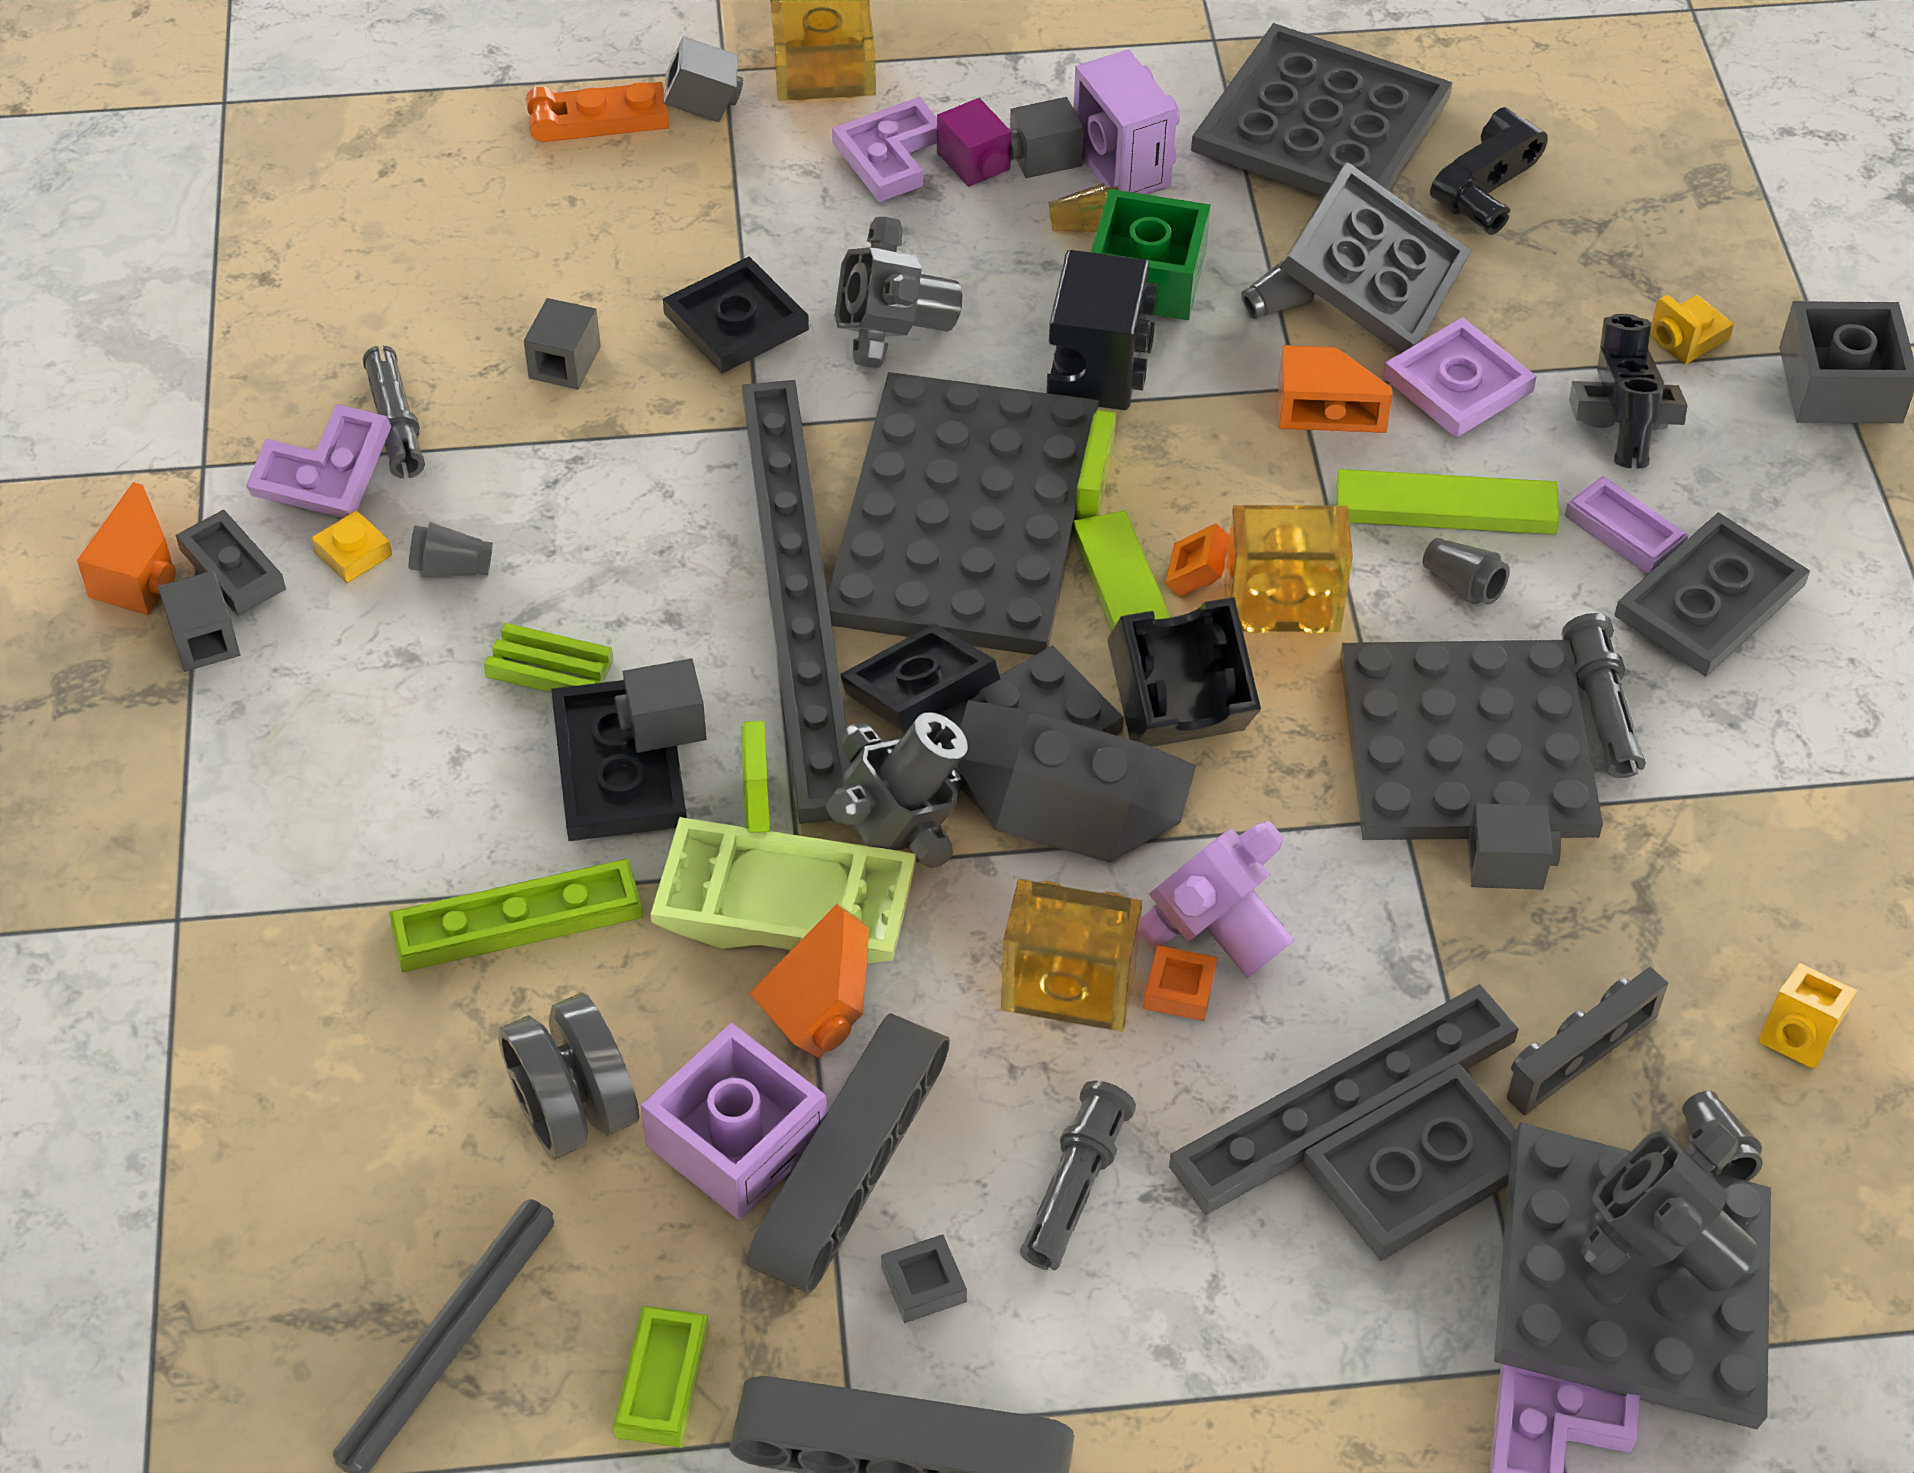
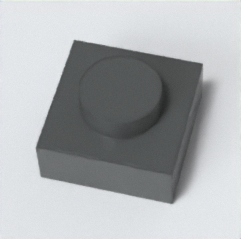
M943 1234L881 1255L882 1271L904 1323L967 1302V1288Z

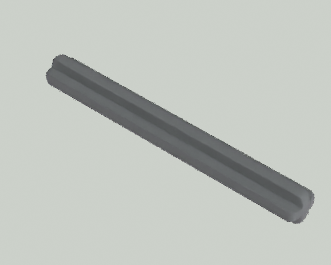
M534 1199L524 1201L333 1450L335 1464L344 1472L368 1473L553 1228V1213L548 1207L541 1205Z

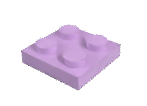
M1463 317L1385 362L1383 378L1455 438L1460 437L1532 393L1537 377Z

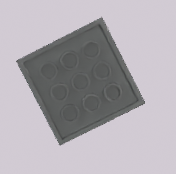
M1273 23L1193 134L1191 151L1322 197L1339 170L1346 162H1349L1390 191L1448 102L1453 82Z
M1570 640L1342 643L1340 662L1362 840L1467 839L1475 803L1548 806L1550 830H1559L1561 838L1600 837L1603 821L1578 681L1573 670L1574 659Z
M1520 1122L1512 1135L1494 1362L1626 1396V1393L1639 1395L1640 1400L1757 1430L1767 1418L1771 1187L1722 1174L1714 1175L1713 1172H1710L1728 1194L1722 1210L1756 1242L1758 1248L1756 1257L1745 1274L1734 1284L1722 1291L1712 1292L1708 1290L1675 1258L1671 1262L1655 1267L1634 1247L1628 1252L1631 1257L1630 1260L1615 1272L1603 1276L1580 1253L1583 1242L1597 1225L1604 1228L1608 1224L1592 1202V1197L1599 1182L1631 1151Z

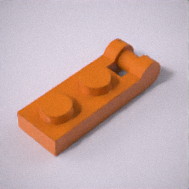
M662 81L605 88H586L554 93L546 87H536L526 95L527 111L531 115L529 117L530 133L535 140L540 142L669 129L667 105L664 104Z

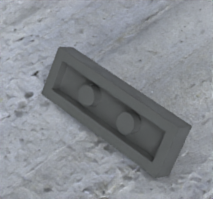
M1651 966L1631 981L1626 977L1616 981L1606 991L1597 1006L1587 1013L1583 1010L1574 1012L1562 1023L1556 1036L1542 1046L1537 1042L1532 1043L1516 1057L1511 1066V1070L1514 1073L1507 1100L1524 1116L1657 1018L1668 982Z

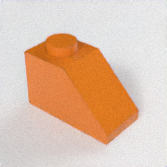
M1283 345L1278 379L1279 429L1387 432L1393 396L1391 386L1337 347Z
M132 482L81 553L77 563L89 598L149 615L161 598L158 586L174 582L176 570L172 564L165 536L144 486Z
M836 904L749 992L794 1045L818 1059L825 1052L840 1046L849 1036L851 1026L863 1015L869 928L862 920L839 904Z

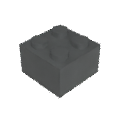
M1793 301L1779 349L1796 423H1904L1914 394V356L1899 302Z

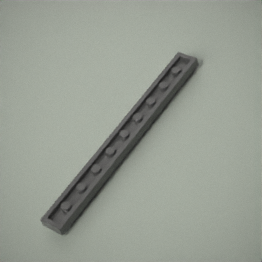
M796 380L742 384L743 404L799 824L831 821L833 819L826 810V803L835 793L837 783L849 769L851 763L840 743V737L847 729Z

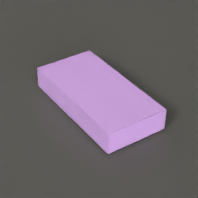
M1604 476L1600 477L1569 501L1565 512L1567 518L1647 574L1654 570L1689 537L1687 533Z

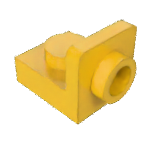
M1665 295L1657 300L1651 323L1650 337L1686 365L1729 340L1734 323L1699 295H1695L1681 304L1669 295Z
M1799 963L1777 995L1759 1036L1760 1043L1810 1068H1816L1825 1053L1833 1033L1849 1011L1858 990Z

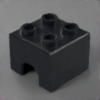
M1068 250L1066 252L1049 322V343L1057 347L1054 353L1051 373H1047L1046 393L1099 400L1098 407L1127 410L1130 407L1133 390L1143 391L1148 359L1140 358L1141 353L1151 354L1155 331V322L1145 319L1146 315L1154 316L1158 293V283L1148 282L1149 262L1147 260Z
M1235 597L1203 602L1198 609L1171 618L1155 619L1153 611L1124 615L1119 618L1107 639L1130 740L1154 747L1244 731L1261 710Z

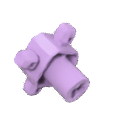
M1269 821L1257 823L1240 836L1232 827L1229 828L1149 893L1156 905L1140 919V924L1137 926L1138 933L1148 945L1156 947L1157 945L1165 944L1179 933L1189 942L1206 928L1245 977H1250L1295 940L1254 890L1271 875L1263 865L1280 850L1284 841L1282 835Z

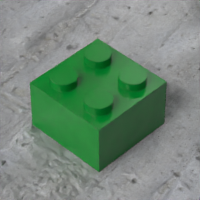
M1109 189L1091 253L1147 260L1149 262L1148 282L1158 283L1154 315L1189 320L1207 249L1211 204Z

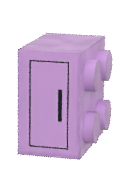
M1129 49L1075 66L1073 109L1084 127L1082 158L1107 190L1114 189L1140 194H1149L1170 187L1173 164L1177 159L1174 146L1176 125L1180 121L1179 109L1173 97L1167 96L1155 82L1150 69L1147 66H1142Z
M731 1022L641 1104L646 1146L740 1221L794 1169L827 1114L826 1095Z

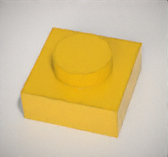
M357 510L311 537L314 552L346 583L392 556L390 540Z

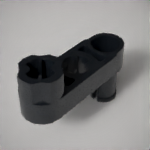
M1505 106L1494 112L1488 123L1483 127L1481 133L1482 143L1443 168L1435 177L1430 189V195L1433 199L1454 214H1464L1482 227L1489 235L1496 234L1505 226L1509 219L1508 213H1510V208L1500 203L1488 193L1533 166L1542 156L1548 143L1546 132Z
M1614 314L1603 320L1597 372L1611 406L1616 409V417L1620 420L1614 462L1621 467L1632 468V458L1637 459L1636 468L1641 469L1649 465L1653 423L1659 421L1664 381L1648 349L1651 322L1648 319L1640 318L1633 314Z

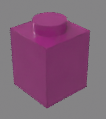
M979 97L937 114V153L960 179L970 187L1010 170L1011 130Z

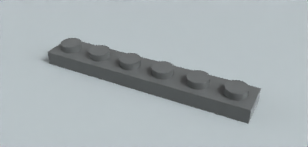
M1479 984L1171 1153L1169 1168L1203 1213L1207 1215L1303 1161L1305 1150L1455 1064L1459 1063L1466 1070L1515 1043L1519 1028Z

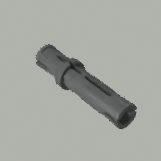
M383 345L386 361H382L378 346H374L365 352L362 360L367 371L377 414L387 416L392 426L384 444L389 458L390 472L394 476L404 479L401 462H405L408 476L413 478L419 475L425 466L424 457L421 454L417 440L420 434L418 418L410 412L397 364L396 352L393 348Z

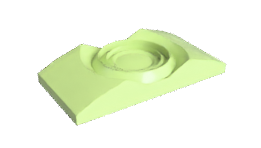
M679 817L651 911V922L681 936L720 949L762 945L791 951L836 904H839L862 920L869 928L867 964L893 961L916 865V854L773 831L749 833V829H746V827Z

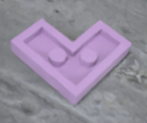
M917 97L833 127L832 143L878 202H882L923 187V170L909 153L937 143V117L923 100Z
M336 404L316 451L266 439L246 487L254 497L344 518L358 510L392 426L387 416Z
M1501 1364L1489 1473H1564L1567 1440L1631 1453L1637 1442L1640 1396L1628 1393L1624 1396Z

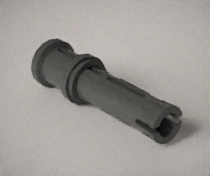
M1599 613L1583 614L1567 622L1562 629V639L1570 640L1572 653L1576 663L1573 670L1577 676L1578 686L1588 694L1590 708L1604 750L1609 775L1616 778L1631 777L1638 774L1637 769L1643 770L1646 762L1639 747L1635 727L1622 689L1621 680L1625 672V665L1622 657L1615 653L1610 638L1613 636L1614 629L1610 618Z
M1094 1080L1088 1081L1083 1085L1079 1098L1082 1102L1081 1108L1073 1125L1066 1127L1060 1137L1063 1155L1038 1209L1031 1230H1029L1020 1248L1021 1256L1028 1263L1040 1269L1048 1270L1050 1267L1052 1270H1057L1060 1267L1067 1248L1066 1246L1072 1232L1075 1230L1099 1171L1113 1163L1117 1154V1148L1114 1143L1123 1122L1129 1121L1133 1117L1136 1110V1103L1133 1097L1125 1090L1111 1083Z

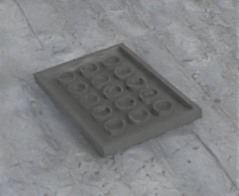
M888 372L827 595L832 626L910 637L935 623L976 647L1036 655L1047 649L1050 643L1070 549L1073 521L1076 518L1077 486L1093 415L1098 410L1099 400Z

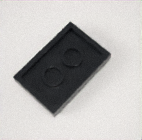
M623 680L551 689L568 841L671 829L677 827L679 817L687 818L677 746L637 753L632 730H620L615 696L625 695Z

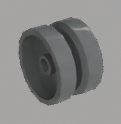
M582 992L552 1005L549 1016L550 1033L542 1023L529 1015L498 1028L497 1033L502 1057L516 1098L540 1144L554 1160L584 1147L588 1133L586 1117L593 1127L607 1136L636 1124L640 1118L638 1102L622 1055L600 1011L590 997Z

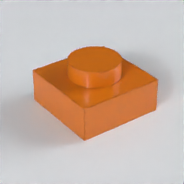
M1215 523L1174 543L1165 585L1180 597L1200 587H1207L1221 578L1225 568L1230 535Z
M1157 945L1144 995L1143 1009L1205 1021L1218 957Z

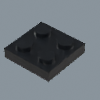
M750 256L663 298L665 316L722 374L809 330L808 314Z
M935 623L840 674L847 695L903 732L909 729L919 715L923 713L938 714L958 702L973 699L982 689L1000 680L994 658Z

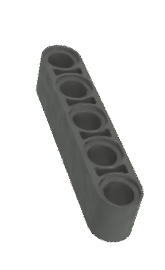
M889 1013L884 1018L761 1222L748 1253L747 1264L750 1268L806 1293H811L816 1288L936 1082L947 1058L950 1045L949 1037L892 1013Z
M758 1376L749 1378L744 1382L729 1449L732 1455L748 1464L798 1473H1069L1075 1435L1073 1430L1066 1424L1045 1417L778 1377Z

